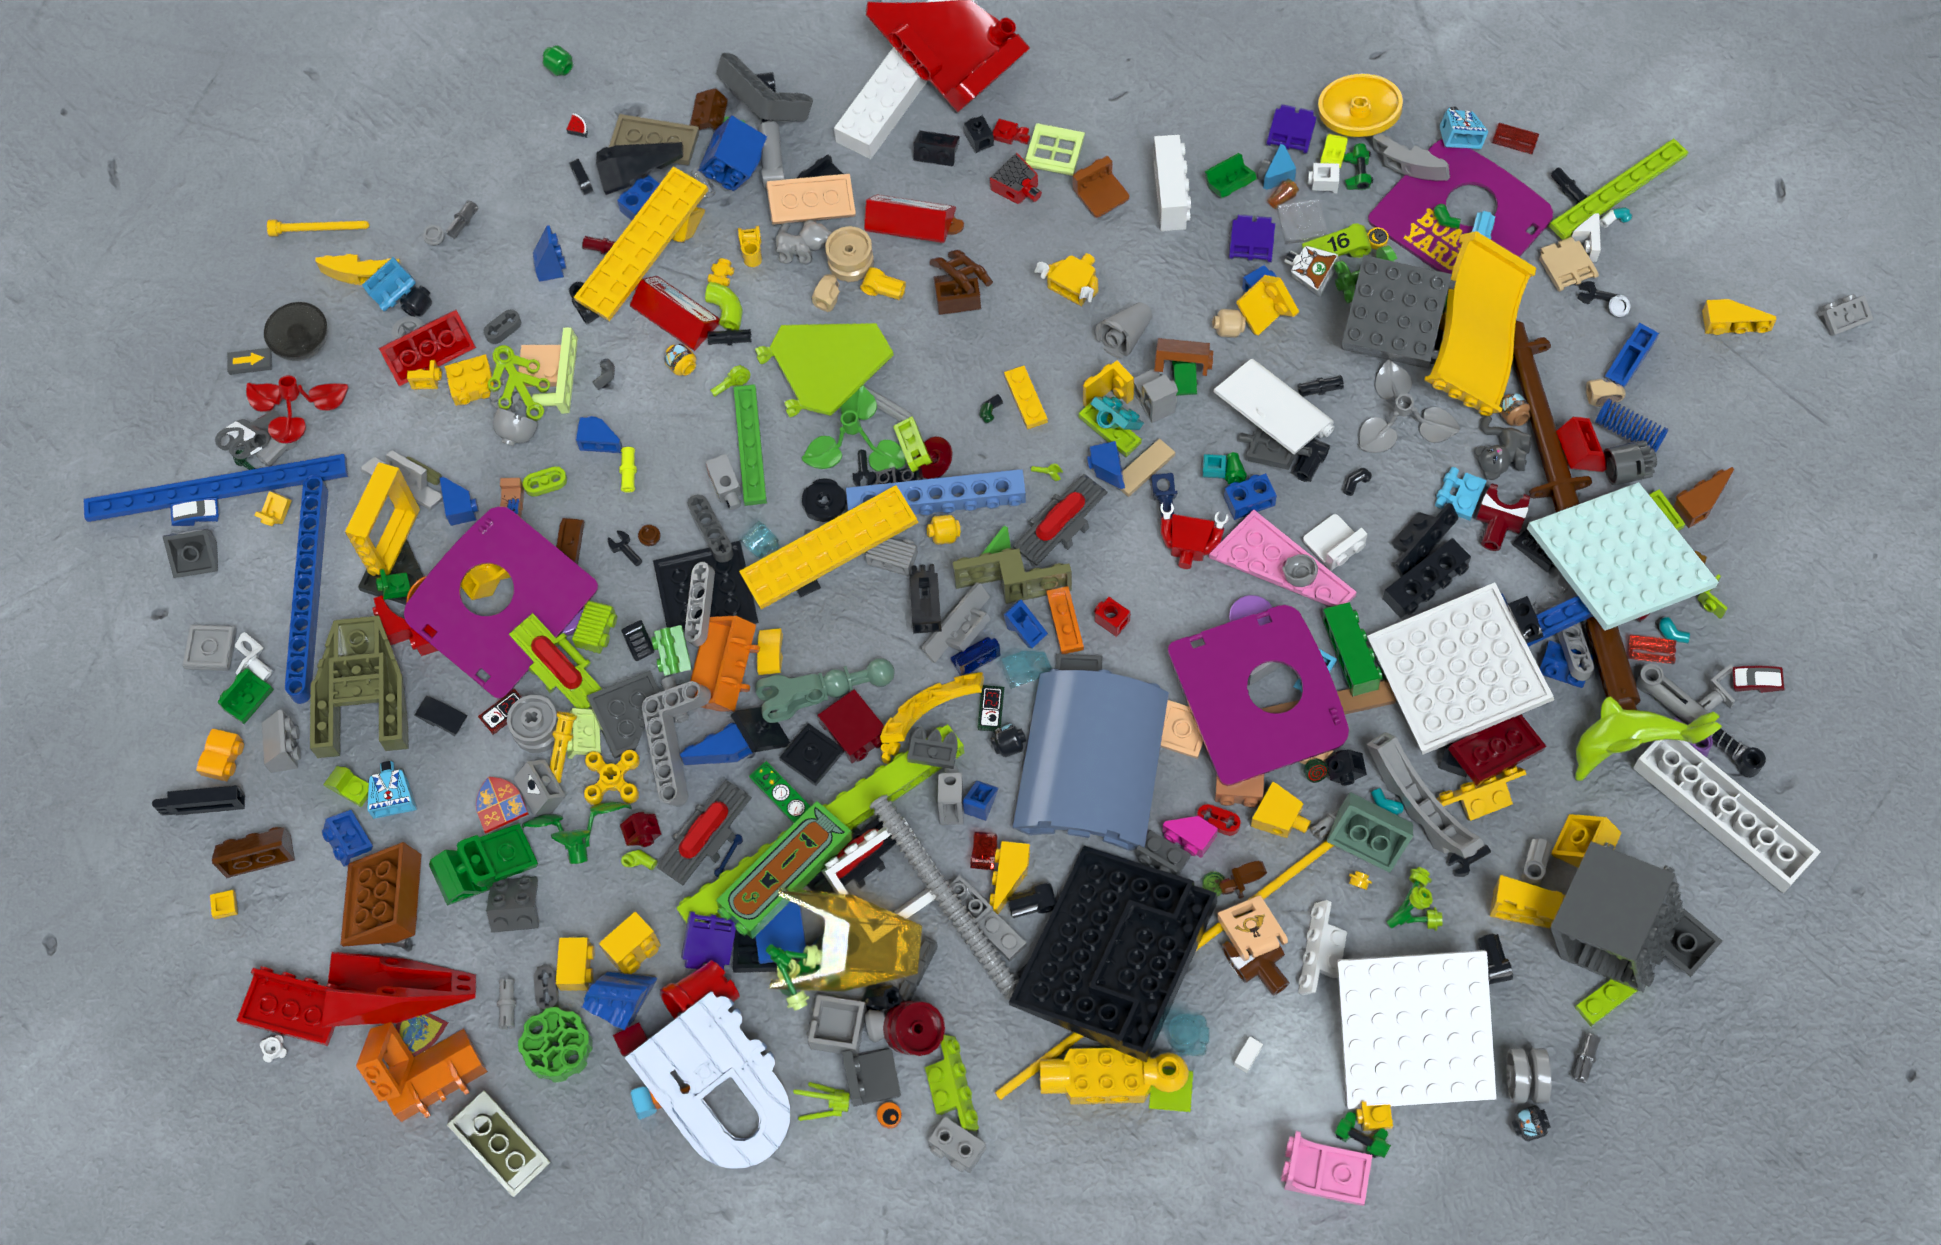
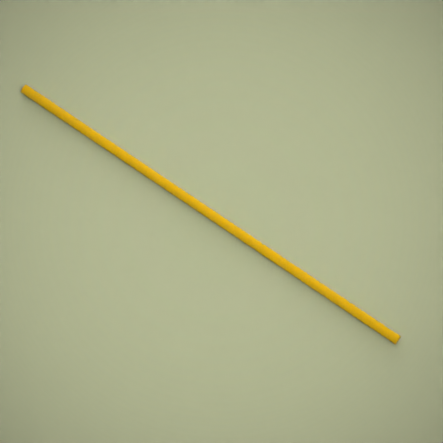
M1327 840L1248 900L1259 895L1264 900L1334 845L1328 843ZM1245 912V913H1243V914H1240V915H1238V916H1235L1234 918H1235V919H1236V918H1239V917L1243 916L1244 914H1246L1247 912ZM1219 922L1203 934L1197 950L1224 930ZM1073 1032L994 1092L999 1100H1002L1040 1071V1059L1057 1058L1084 1036Z

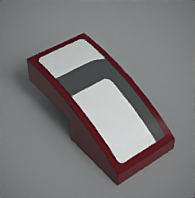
M1775 666L1733 667L1735 692L1760 690V693L1784 691L1783 668Z

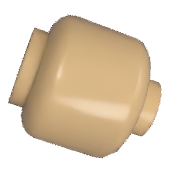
M1221 309L1217 316H1213L1212 328L1216 329L1218 336L1236 338L1245 330V318L1239 310Z

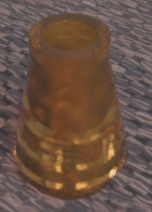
M1291 179L1282 180L1267 201L1272 208L1277 209L1280 205L1296 197L1299 189Z

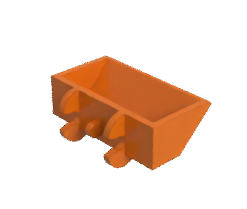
M738 616L710 617L708 636L706 641L699 646L690 680L706 686L711 692L710 701L701 708L720 712H734L739 692L750 691V685L742 684L749 653H759L760 651L758 645H751L756 624Z
M463 1028L414 1057L401 1096L387 1100L394 1116L398 1120L403 1122L418 1112L424 1114L426 1118L430 1117L431 1114L428 1106L440 1099L442 1102L447 1100L446 1096L459 1088L465 1095L469 1094L470 1091L466 1084L487 1073L465 1029Z

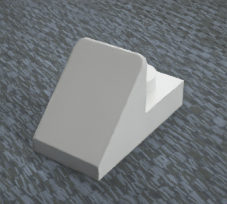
M1599 214L1592 215L1576 228L1572 235L1575 242L1585 243L1584 249L1592 262H1597L1601 251Z

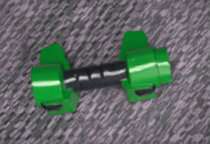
M1363 143L1354 145L1353 152L1344 155L1343 161L1357 165L1358 175L1345 180L1346 189L1365 190L1370 188L1373 183V177L1370 174H1366V165H1368L1371 152L1367 150L1366 145Z
M1348 1112L1345 1118L1341 1119L1335 1131L1336 1138L1343 1142H1347L1352 1138L1366 1146V1154L1372 1155L1374 1158H1377V1156L1385 1158L1391 1146L1385 1141L1388 1132L1381 1128L1371 1138L1354 1129L1356 1113Z

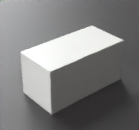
M1249 1037L1235 1060L1234 1066L1248 1073L1263 1044Z

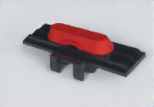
M876 818L862 831L857 827L853 828L852 840L836 855L837 858L845 854L844 850L853 843L858 845L865 840L864 836L870 831L882 829L883 822ZM892 835L835 873L843 886L854 880L858 888L861 889L866 885L864 878L875 869L882 872L886 868L880 857L896 845L897 841L895 839L892 840ZM822 871L806 885L822 904L836 894Z

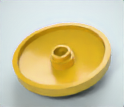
M1353 74L1339 78L1322 91L1318 101L1319 116L1322 122L1334 132L1352 137L1372 136L1386 131L1399 120L1403 109V98L1398 87L1388 79L1372 74Z

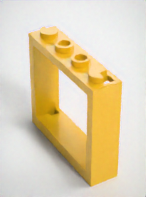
M378 462L345 530L361 562L372 576L380 575V569H384L385 574L390 575L420 511L400 469ZM389 496L395 509L375 548L369 538V534Z

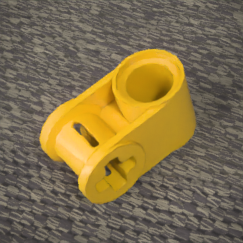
M756 226L755 228L744 230L738 228L744 264L748 267L760 265L762 262L760 227Z

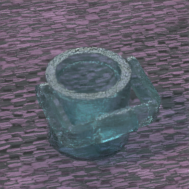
M757 521L740 539L742 544L760 560L770 550L775 552L781 548L778 544L779 539L760 521Z
M1180 1014L1174 1017L1170 1022L1167 1036L1171 1047L1179 1051L1180 1056L1205 1055L1207 1044L1209 1043V1028L1207 1027L1206 1018L1201 1015L1192 1016L1188 1014ZM1200 1035L1199 1043H1201V1050H1192L1198 1044Z

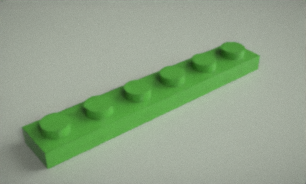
M755 384L734 387L744 504L745 506L766 504L767 498Z

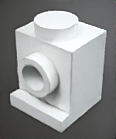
M1314 163L1313 171L1308 173V184H1312V190L1333 191V193H1337L1339 164Z

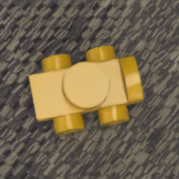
M719 258L717 264L713 263L711 271L714 273L708 275L707 281L729 286L730 278L726 277L727 275L733 276L734 268L730 267L731 261Z
M898 742L882 744V762L889 764L891 755H897L901 744Z

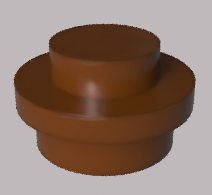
M653 525L643 526L638 533V539L644 546L657 544L661 537L659 529Z

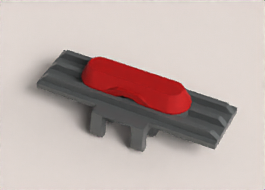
M1083 474L1061 497L1055 494L1052 497V501L1034 519L1031 518L1028 521L1031 528L1017 541L1013 548H1019L1020 553L1036 566L1061 541L1064 543V547L1069 550L1073 546L1072 537L1079 530L1085 533L1089 529L1088 521L1084 517L1108 491Z
M725 779L704 807L697 804L695 807L696 811L677 834L675 833L672 836L676 843L657 868L679 884L684 885L707 855L716 863L720 859V855L717 852L726 840L732 843L736 838L733 831L728 829L752 797Z

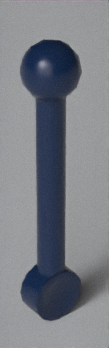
M740 834L735 835L736 838L720 867L714 871L716 877L723 873V869L737 845L743 842Z

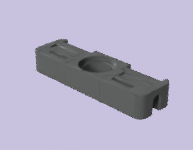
M928 937L925 938L899 989L902 997L901 1002L911 1001L938 948L937 942Z

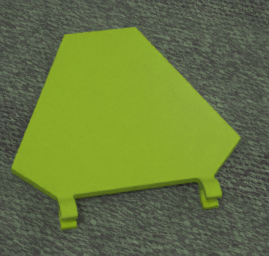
M876 323L781 325L770 347L760 346L755 349L758 355L757 360L760 364L766 363L774 356L798 400L789 399L784 402L787 408L786 413L789 417L796 416L802 409L832 416L894 356L891 347Z

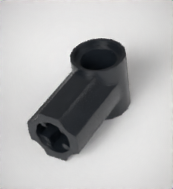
M1315 438L1305 445V447L1312 448L1311 456L1302 455L1294 470V475L1303 482L1312 481L1320 463L1324 462L1330 449L1329 444Z
M1050 883L1037 885L1029 892L1007 898L1013 919L1035 912L1040 914L1051 912L1057 903Z
M1488 934L1478 938L1479 949L1487 951L1489 985L1513 980L1510 961L1505 959L1499 935Z
M869 982L861 1002H865L867 1011L870 1009L881 1011V1009L893 1008L895 1005H899L902 997L899 989L895 986H882Z

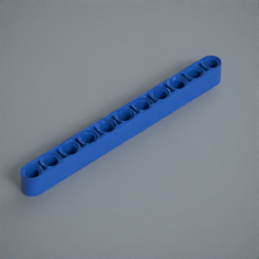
M314 474L305 478L302 489L285 690L293 702L297 704L307 702L311 696L328 504V489L321 477ZM311 585L308 589L303 590L306 586ZM309 605L307 609L302 610L303 607ZM303 626H307L304 630L300 631ZM305 646L302 651H298L299 648ZM304 667L301 671L296 672L298 668ZM302 688L299 692L294 693L296 689Z

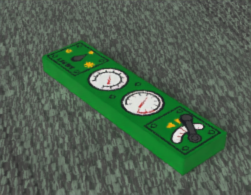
M767 761L749 776L750 780L793 824L811 807Z

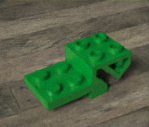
M520 823L482 837L475 835L461 840L457 843V850H444L430 859L429 867L447 906L487 892L494 882L536 868L538 865Z

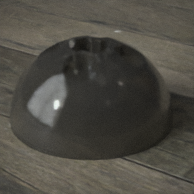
M293 302L281 306L269 316L264 326V340L269 349L280 358L289 361H304L312 358L323 348L328 336V324L325 315L318 307L306 302Z

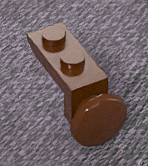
M562 518L556 547L578 565L585 521Z

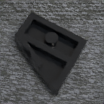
M737 930L735 931L733 973L777 972V964L775 962L759 963L756 936L752 939L747 934L743 936Z

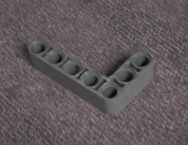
M731 53L721 54L716 71L717 76L758 117L765 120L804 121L808 119L813 103L812 97L803 93L772 92L736 55Z

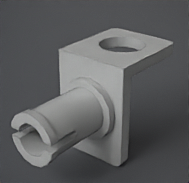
M1732 664L1728 665L1711 679L1709 687L1712 689V692L1698 702L1708 712L1721 702L1725 703L1730 709L1734 706L1735 700L1719 684L1721 680L1732 672L1734 667Z

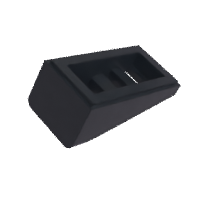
M1528 529L1512 543L1514 547L1546 572L1554 566L1550 558L1544 557L1546 555L1544 551L1541 554L1537 552L1541 546ZM1529 537L1531 540L1524 545L1522 542ZM1534 542L1537 544L1534 549L1529 548Z
M642 620L621 630L627 647L635 661H639L655 652Z

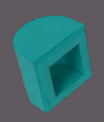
M1204 454L1203 477L1225 479L1226 455Z

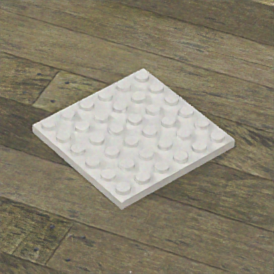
M1496 583L1487 585L1367 636L1422 755L1554 701V696Z
M1487 951L1337 960L1346 1103L1348 1109L1361 1108L1360 1104L1362 1101H1367V1106L1384 1104L1399 1106L1496 1099Z

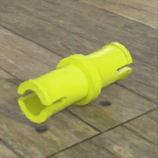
M623 447L621 449V466L619 467L621 491L626 493L634 492L637 467L635 466V449L633 447Z

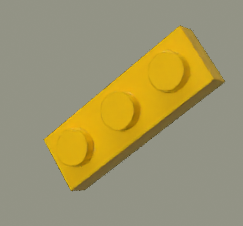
M1023 365L1004 372V377L1027 430L1048 423V418L1025 366Z

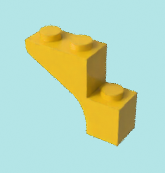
M482 564L474 567L465 575L461 588L471 600L492 596L500 580L511 578V576L500 566Z

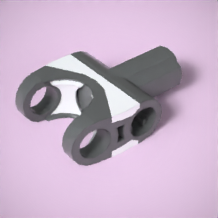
M273 409L253 422L245 419L237 420L216 435L215 443L218 448L224 451L229 450V453L234 458L244 459L268 445L270 440L268 432L269 423L281 416ZM225 435H229V443L225 446H222V437ZM244 446L241 454H235V448Z

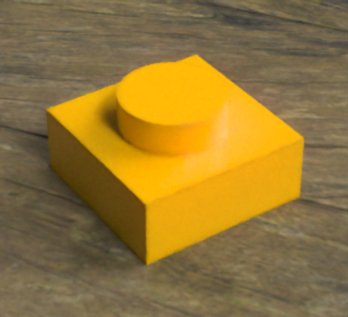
M234 890L210 895L211 913L214 919L238 915L236 892Z

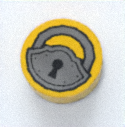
M1373 228L1368 232L1372 249L1377 250L1379 247L1387 245L1388 233L1384 229Z

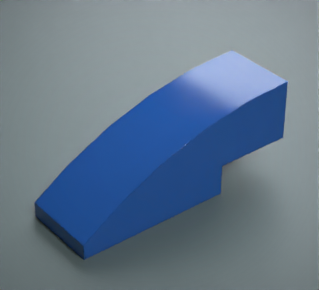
M1639 323L1605 377L1625 388L1658 339L1659 333Z

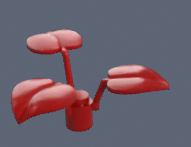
M290 375L280 378L279 386L275 384L247 383L246 386L248 402L257 411H270L274 408L275 404L280 405L283 398L286 400L288 418L277 417L268 426L271 438L283 444L297 441L306 431V424L303 418H292L291 401L297 399L299 392L308 402H314L317 409L327 411L339 407L348 391V384H322L310 389L308 396L302 389V385H297L296 378Z

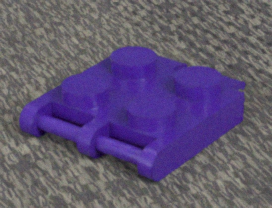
M1281 104V108H1276L1266 145L1271 146V144L1280 146L1282 144L1285 145L1287 150L1293 148L1302 150L1303 153L1307 154L1317 119L1316 116H1313L1314 111L1300 108L1299 113L1295 112L1296 107Z
M1238 215L1237 220H1233L1229 259L1241 257L1248 258L1251 261L1253 259L1267 260V262H1272L1276 224L1271 223L1272 217L1257 216L1255 222L1252 221L1253 216Z
M690 911L681 958L685 960V968L699 969L703 966L704 962L707 964L713 960L724 970V965L730 964L736 931L734 926L736 924L731 919L718 918L714 914L703 916L695 915V912Z

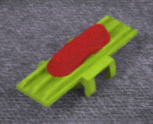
M532 613L509 633L512 639L533 660L534 663L529 667V671L533 675L536 674L543 681L549 693H552L555 687H557L576 708L589 709L590 705L586 699L587 695L602 690L596 681L585 671L591 662L588 659L585 660L566 639L565 633L555 638ZM560 645L578 666L574 667L557 647Z

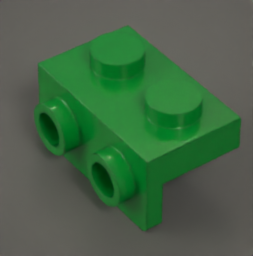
M1240 153L1205 171L1208 188L1221 198L1229 196L1234 191L1257 180L1256 173L1244 164L1243 156Z
M246 668L236 676L234 683L222 692L217 703L226 713L242 724H245L274 689L255 676L250 669Z

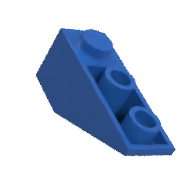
M550 225L546 226L533 251L534 267L539 282L563 278V269H566V261L562 255L561 245L558 243L557 234L552 233Z
M730 723L723 731L708 735L703 742L685 748L680 757L684 765L732 763L752 754V751L737 725Z

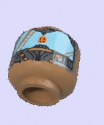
M1513 393L1507 394L1502 398L1499 407L1503 409L1499 414L1510 426H1521L1530 419V406L1522 395Z

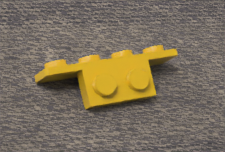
M1514 766L1478 786L1474 782H1467L1460 786L1461 789L1456 791L1447 790L1441 792L1436 799L1443 807L1461 800L1466 818L1471 821L1512 805L1513 802L1506 782L1524 776L1527 773L1525 769Z

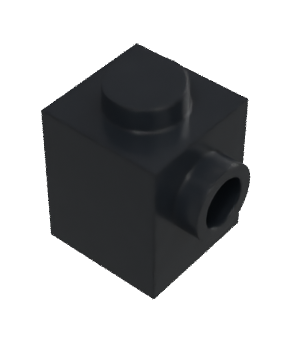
M983 115L971 118L964 123L965 136L975 153L994 146L993 132Z

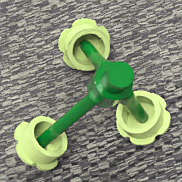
M770 944L766 948V952L771 956V960L777 964L779 979L786 981L792 994L786 998L788 1002L787 1008L793 1007L794 1011L805 1007L808 1005L806 1000L809 999V996H806L804 990L799 992L795 990L792 981L800 973V966L792 958H803L804 966H811V969H814L815 964L821 963V950H818L817 945H812V947L806 946L804 953H798L788 950L784 951Z

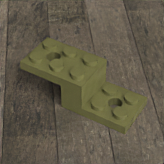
M1008 548L994 554L983 553L979 557L974 558L963 557L953 562L956 589L974 586L977 582L984 584L1000 580L1006 604L1017 602L1019 599L1023 601L1047 596L1046 591L1066 586L1069 587V591H1072L1070 563H1058L1049 568H1034L1029 572H1025L1019 548Z

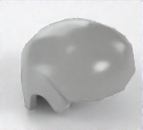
M1298 554L1287 558L1282 570L1288 583L1295 587H1305L1316 579L1318 565L1310 556Z

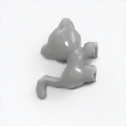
M814 220L805 221L798 236L787 233L790 223L772 224L773 226L782 225L776 236V252H780L779 261L782 263H790L793 259V254L799 256L800 263L808 264L812 260L810 250L817 251L822 248L827 242L828 237L833 233L827 230L824 225L816 223Z

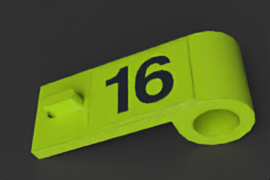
M1358 223L1302 243L1303 249L1305 246L1337 254L1338 257L1350 253L1354 258H1361L1372 251L1366 228Z

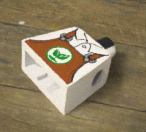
M1305 246L1300 255L1289 251L1285 258V263L1293 266L1291 270L1292 277L1319 297H1321L1335 272L1334 262L1340 261L1337 254Z

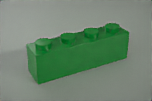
M1350 602L1323 609L1322 621L1352 697L1379 690L1382 673L1380 668L1376 667L1373 662L1375 660L1374 653L1371 647H1367V636L1365 630L1359 627L1357 611L1352 609Z

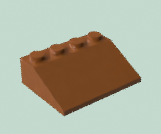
M402 842L348 864L340 945L346 947L395 943L415 936L421 853Z

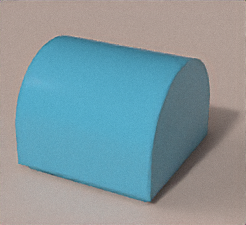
M647 1087L631 1090V1100L639 1120L651 1116L657 1111Z

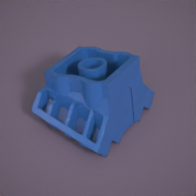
M607 972L591 985L585 995V1002L582 1008L608 1021L613 1026L625 1030L634 1022L644 1001L653 989L657 977Z

